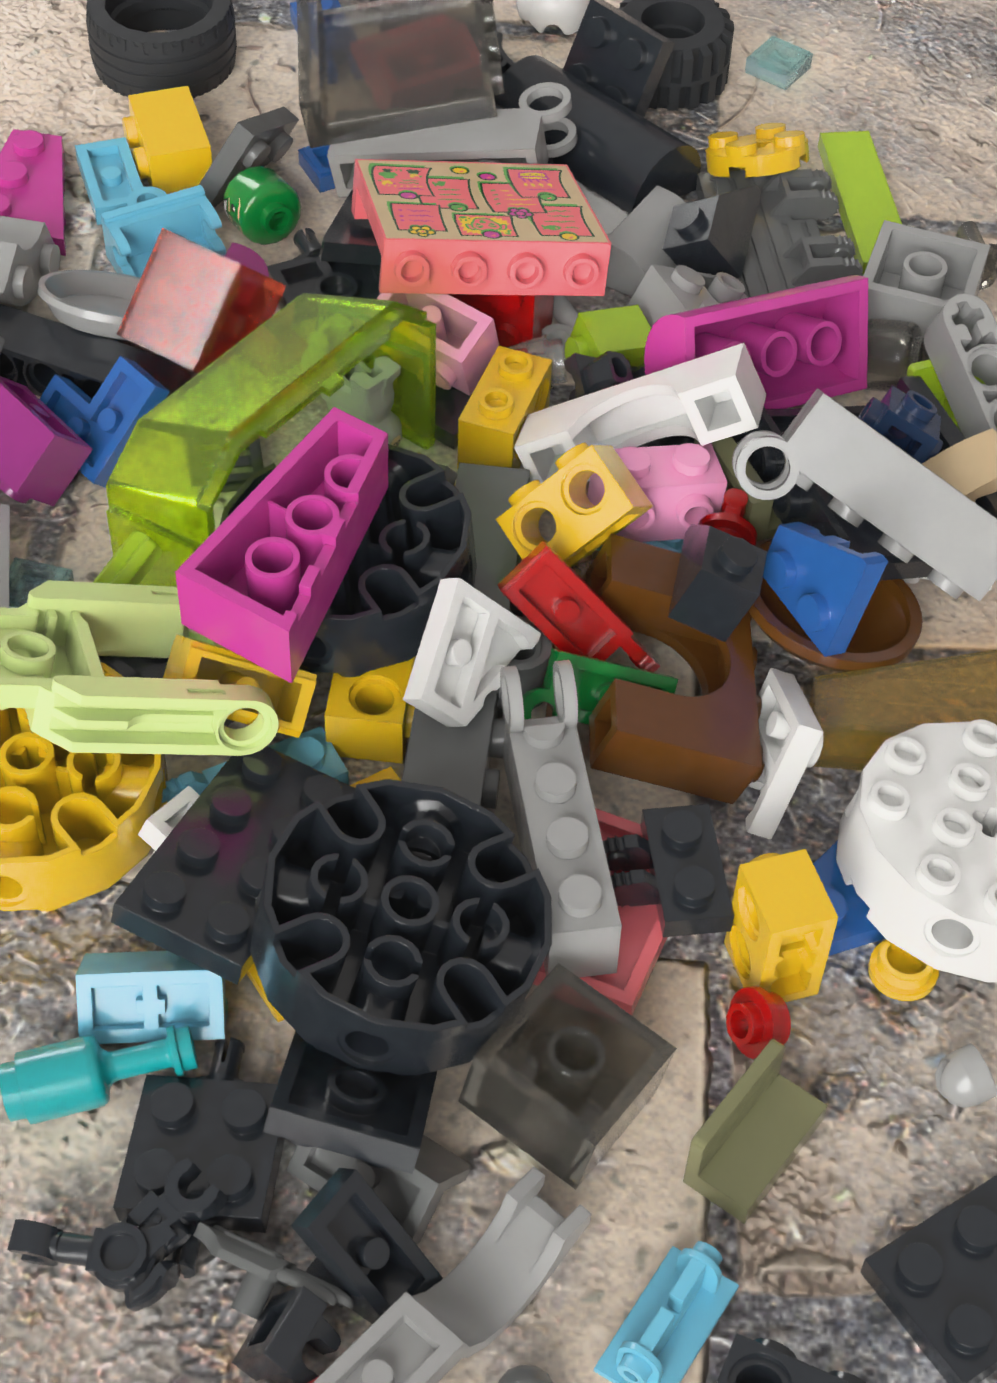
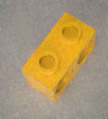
M498 345L458 419L457 470L459 463L520 468L522 463L514 446L528 414L549 408L552 373L551 359Z
M584 442L564 453L555 462L559 470L543 483H540L539 480H534L514 492L508 499L512 507L495 520L522 560L544 540L573 568L602 546L610 534H618L651 509L653 505L613 446H588ZM594 473L601 477L605 487L604 496L596 506L589 501L586 495L587 481ZM546 510L553 515L556 522L555 535L549 542L541 536L539 531V520Z
M416 656L405 662L368 671L358 677H344L338 673H333L324 715L326 742L332 743L340 757L403 764L407 738H410L415 707L405 702L403 697Z
M802 849L781 855L778 853H766L752 859L748 863L740 864L732 900L734 913L732 930L726 932L724 944L743 988L762 987L768 992H775L780 995L785 1003L817 995L836 929L838 915L807 850Z

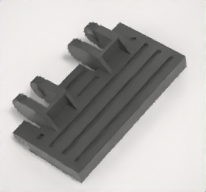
M797 168L774 175L746 178L745 171L729 172L730 178L713 176L709 173H698L696 185L698 199L755 185L762 191L741 278H736L744 285V294L747 297L850 275L863 276L861 263L853 257L856 255V249L851 238H847L846 235L844 237L841 235L838 237L834 235H820L816 223L817 220H829L830 217H834L835 213H838L837 209H839L838 198L834 192L830 191L832 188L830 176L827 172H823V169L812 171L811 169L798 170Z

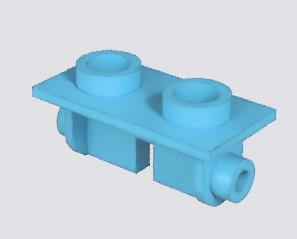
M702 1241L696 1242L693 1248H684L682 1251L672 1246L594 1367V1372L612 1383H681L739 1288L737 1283L722 1275L718 1267L723 1259L720 1252L712 1245Z

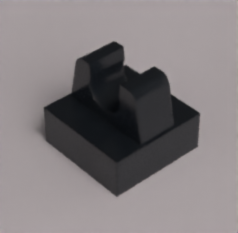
M305 1286L272 1296L232 1363L255 1381L269 1378L278 1383H308L317 1378L318 1375L304 1364L302 1351L306 1343L323 1355L335 1352L341 1344L339 1334L322 1316L328 1304Z

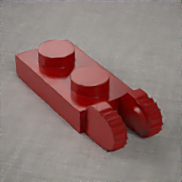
M544 540L497 584L500 591L559 650L605 661L621 647L629 655V659L637 668L655 672L661 667L651 653L633 636V631L620 616Z

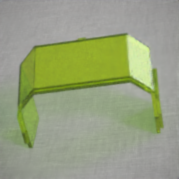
M309 293L299 295L137 421L106 484L109 509L106 513L113 556L133 531H140L160 546L162 555L139 585L177 587L175 571L215 531L213 507L241 452L260 436L268 438L320 394L332 396L344 386L343 376L362 360L372 369L374 368L376 358L387 356L401 366L400 375L393 381L394 402L391 411L401 420L402 437L428 450L435 444L436 324L427 319L426 311L396 301Z

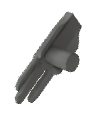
M202 1221L199 1222L193 1236L206 1245L210 1254L247 1271L231 1308L258 1320L275 1283L284 1287L288 1285L294 1288L305 1286L326 1303L343 1308V1305L350 1309L354 1308V1300L347 1292L296 1268V1265L285 1260L283 1255L219 1225L212 1226Z

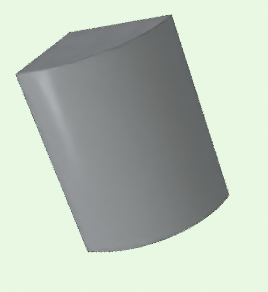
M656 186L608 236L611 241V251L606 279L607 287L632 297L651 264L676 268L677 265L664 252L663 246L673 207L686 203L682 198L667 189Z

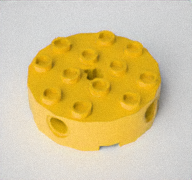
M100 662L105 676L123 677L107 664ZM25 708L0 710V910H56L109 889L148 855L151 846L138 833L146 819L167 803V801L162 803L163 790L166 789V781H168L165 754L69 752L32 732Z

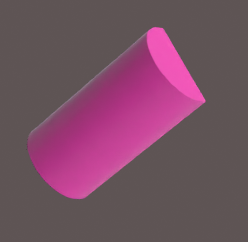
M850 275L663 316L655 322L647 337L644 354L645 374L648 375L744 343L766 392L764 402L766 409H787L806 404L817 388L829 397L867 389L868 277Z

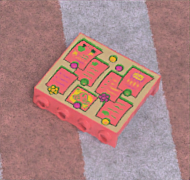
M355 159L351 211L354 219L369 220L381 253L380 293L604 296L611 241L568 165Z

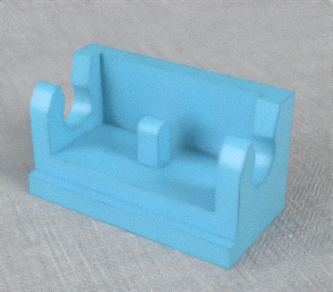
M201 185L100 213L106 256L117 273L136 276L154 282L167 279L166 256L173 245L226 255V248L215 229L222 227L221 220L206 197L205 190Z
M168 950L85 953L76 972L79 1037L86 1035L94 1036L99 1044L153 1042L167 1037L166 1027L174 1025L175 1028L189 1025L193 1040L225 1039L228 998H225L224 978Z

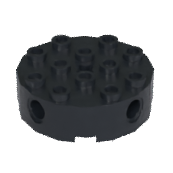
M388 444V489L299 669L308 672L338 673L344 677H358L368 671L408 661L418 653L440 580L461 578L474 587L477 563L471 510L463 492L460 493L455 486L448 482L445 470L426 455ZM275 463L247 479L224 507L220 525L277 467Z
M392 779L356 785L354 793L332 797L325 803H322L320 799L295 814L268 855L262 890L256 898L254 905L250 953L268 1001L305 1042L313 1045L317 1050L329 1053L358 1069L417 1076L469 1063L510 1031L552 945L551 894L539 868L532 870L528 859L512 844L515 834L493 812L443 787Z

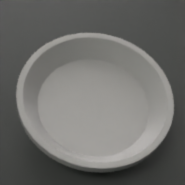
M64 270L46 274L38 282V295L47 303L53 315L60 322L74 329L114 341L149 340L163 337L179 323L187 320L191 312L190 301L180 292L151 280L121 273L97 270Z

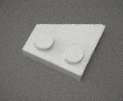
M461 578L441 579L403 700L446 727H466L482 709L486 696L491 691L499 689L501 667L507 666L520 650L533 649L539 642L541 633Z
M770 668L758 694L762 700L759 732L760 744L763 748L762 760L765 766L759 779L747 786L760 790V796L753 810L746 817V830L748 833L767 839H772L806 767L811 768L814 766L823 747V730L795 676L774 668Z

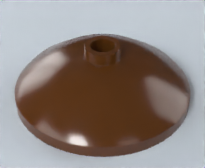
M773 539L764 542L758 548L768 552ZM764 577L762 579L760 595L748 610L760 629L782 649L813 665L843 672L874 671L901 662L912 652L916 645L923 623L920 605L914 593L903 579L882 580L878 582L846 652L842 654L824 657Z

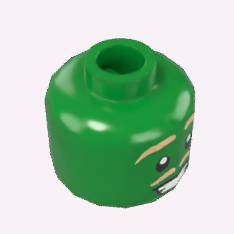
M263 166L248 167L239 172L229 182L224 193L223 207L228 220L254 243L268 245L287 238L296 228L301 216V202L297 192L274 170Z

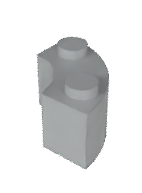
M0 216V303L23 306L31 302L38 294L40 278L46 274L58 271L60 249L58 245H55L45 222Z

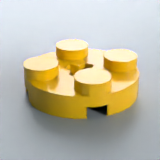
M785 123L761 124L755 127L756 134L739 137L738 132L734 131L713 133L708 136V148L705 150L707 172L713 176L730 178L729 167L745 170L746 178L768 176L795 170L800 167V160L806 163L809 161L808 138L805 136L804 131H786Z

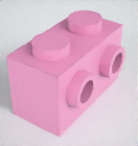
M380 293L367 311L376 339V347L384 356H387L397 364H404L406 361L423 371L424 375L432 383L440 388L449 390L451 387H454L469 396L476 388L499 345L494 319L448 294Z
M685 443L653 447L629 446L615 449L653 505L651 509L616 535L639 542L683 540L685 532L690 525H698L699 521L706 515L720 512L728 482L711 443L702 446L701 444ZM594 473L590 476L587 498L596 506L604 496L605 487L601 477Z

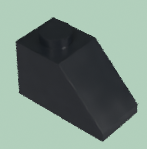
M755 185L674 206L663 246L664 252L677 266L684 265L696 272L711 275L724 272L735 278H741L762 191Z
M690 525L685 532L668 617L725 642L760 595L767 551L712 526Z

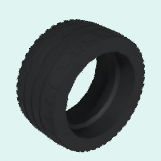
M87 0L86 24L92 62L99 79L114 92L128 97V95L188 86L192 98H196V96L204 95V93L217 88L232 73L237 49L235 12L232 0ZM154 30H175L172 32L147 33Z

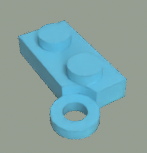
M126 137L75 145L77 163L97 225H102L100 213L166 195V192L160 188L152 186L143 187Z

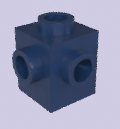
M892 385L881 401L872 397L858 416L859 419L921 464L937 455L942 448L943 441L939 439L941 416L936 414L937 408L918 392L909 390L905 394ZM893 425L894 427H896V428L899 429L900 431H897V430L893 429L891 426Z

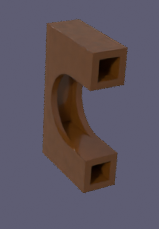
M610 534L586 571V583L620 616L633 632L657 639L675 650L694 671L700 683L703 696L677 695L615 678L589 716L590 768L734 804L747 786L759 779L765 766L762 760L763 748L760 744L759 717L762 700L760 695L756 694L754 670L758 654L756 647L752 646L750 626L752 616L748 611L725 642L669 618L668 613L681 553Z

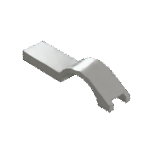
M533 1167L506 1193L498 1213L484 1235L467 1256L444 1279L426 1292L413 1296L405 1292L313 1383H438L462 1358H469L487 1347L514 1322L535 1298L590 1224L592 1213L580 1204L565 1219L537 1195L544 1186L545 1175Z

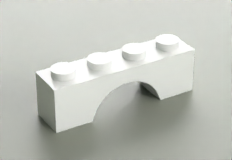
M741 343L528 414L514 449L524 469L530 470V481L539 480L540 483H543L559 470L555 462L568 450L584 442L588 446L611 445L614 449L629 446L638 447L647 442L670 436H690L695 438L702 446L759 427L766 392L745 344Z

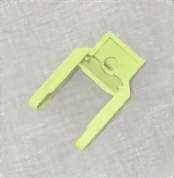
M47 580L30 590L27 603L19 608L0 607V710L25 708L30 730L69 752L244 756L265 748L274 739L279 727L278 717L270 697L265 691L255 686L220 684L218 680L110 677L104 675L99 656L169 658L176 634L223 647L201 634L190 632L188 627L182 625L177 587ZM252 708L259 711L255 721L244 728L232 729L224 725L227 717L236 710Z

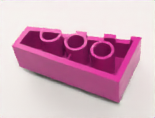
M333 407L175 571L182 625L292 683L388 489V433Z

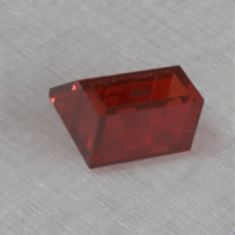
M162 228L117 331V335L228 386L243 385L286 285Z

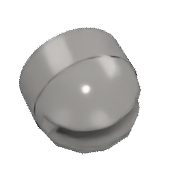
M970 1043L950 1052L940 1060L935 1072L936 1087L941 1095L951 1104L963 1108L972 1107L997 1096V1088L992 1074L982 1055L973 1044Z

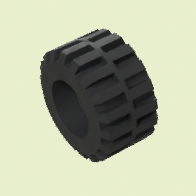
M624 0L620 3L619 10L675 43L648 108H664L667 111H678L679 108L689 110L697 108L700 103L708 104L714 100L715 95L722 94L728 81L734 34V22L730 20V14L726 9L719 8V3L714 0Z

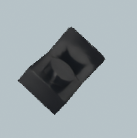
M338 1168L291 1224L292 1228L316 1256L306 1272L347 1292L355 1303L354 1308L351 1310L371 1324L405 1292L411 1296L426 1292L443 1279L356 1169Z

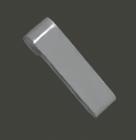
M968 293L957 294L946 302L925 331L924 344L960 431L967 439L991 428L997 432V323L986 302L978 296ZM974 376L979 377L985 384L980 383Z

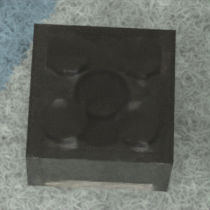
M558 963L524 1000L519 1012L504 1023L474 1055L458 1102L576 1190L654 1096L677 1048Z

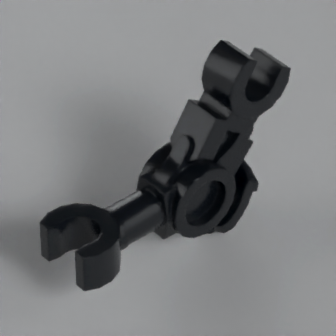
M187 1157L178 1161L169 1170L165 1179V1192L160 1197L151 1190L121 1222L114 1223L104 1229L96 1228L93 1236L65 1232L45 1223L15 1219L7 1250L22 1254L21 1260L32 1264L56 1266L59 1262L85 1266V1270L92 1276L97 1277L104 1286L117 1292H124L127 1308L137 1312L156 1303L167 1291L176 1286L179 1281L178 1266L176 1262L164 1259L191 1237V1233L186 1228L193 1221H205L216 1216L224 1208L228 1197L213 1183L200 1197L187 1199L186 1193L189 1185L202 1172Z

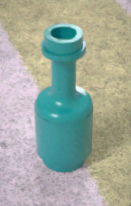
M174 1025L166 1027L167 1037L164 1039L116 1051L102 1049L96 1037L86 1035L16 1052L14 1061L0 1064V1090L10 1122L27 1118L30 1125L101 1108L110 1101L111 1086L119 1080L166 1068H174L177 1077L185 1075V1071L197 1069L198 1060L189 1025L175 1028Z

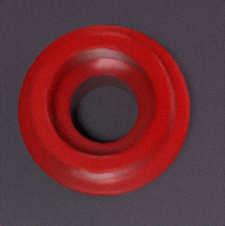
M758 986L745 987L738 990L731 1000L726 1016V1027L731 1040L739 1051L748 1058L756 1059L771 1039H775L782 1045L787 1042L791 1031V1018L788 1007L780 995L775 992H768Z

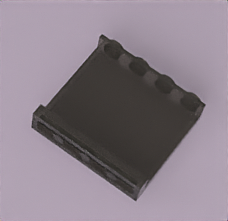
M297 0L299 106L310 148L498 117L495 95L505 94L500 64L501 57L493 7L494 1L379 0L323 10L321 0Z

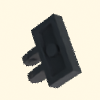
M709 804L642 809L640 826L643 838L637 834L623 835L622 837H608L607 840L603 841L609 871L616 872L617 870H622L621 873L611 875L617 906L629 905L632 907L656 904L663 937L730 932L732 930L734 913Z

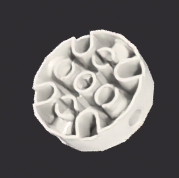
M981 719L971 722L923 723L886 739L864 767L861 773L859 788L846 807L839 823L836 861L845 884H853L858 896L870 908L866 916L867 919L887 941L934 969L987 983L997 982V725Z

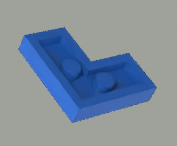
M120 356L93 399L70 379L55 374L41 395L40 400L93 449L79 471L93 484L108 488L170 391L135 361Z

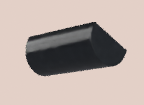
M527 56L514 63L501 76L490 94L485 110L519 108L521 94L533 85L554 82L566 86L571 93L572 109L564 118L571 120L575 124L578 140L571 151L562 156L552 158L553 164L568 165L576 181L629 214L656 186L667 189L678 196L696 190L697 177L701 170V160L698 151L694 147L541 56ZM543 96L531 102L529 107L538 111L550 110L558 106L562 99L555 96ZM548 130L544 132L546 145L556 144L568 135L562 130Z

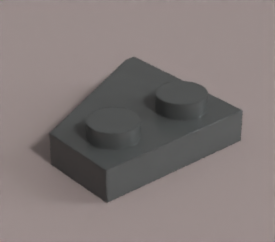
M283 106L236 124L199 184L205 190V195L214 208L224 200V193L229 182L239 172L248 167H265L271 161L275 163L289 150L293 143L290 133L299 119Z

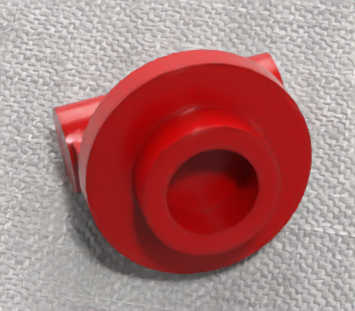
M738 488L729 489L724 494L720 512L706 515L699 521L698 525L712 526L756 546L757 532L753 525L744 519L748 495Z

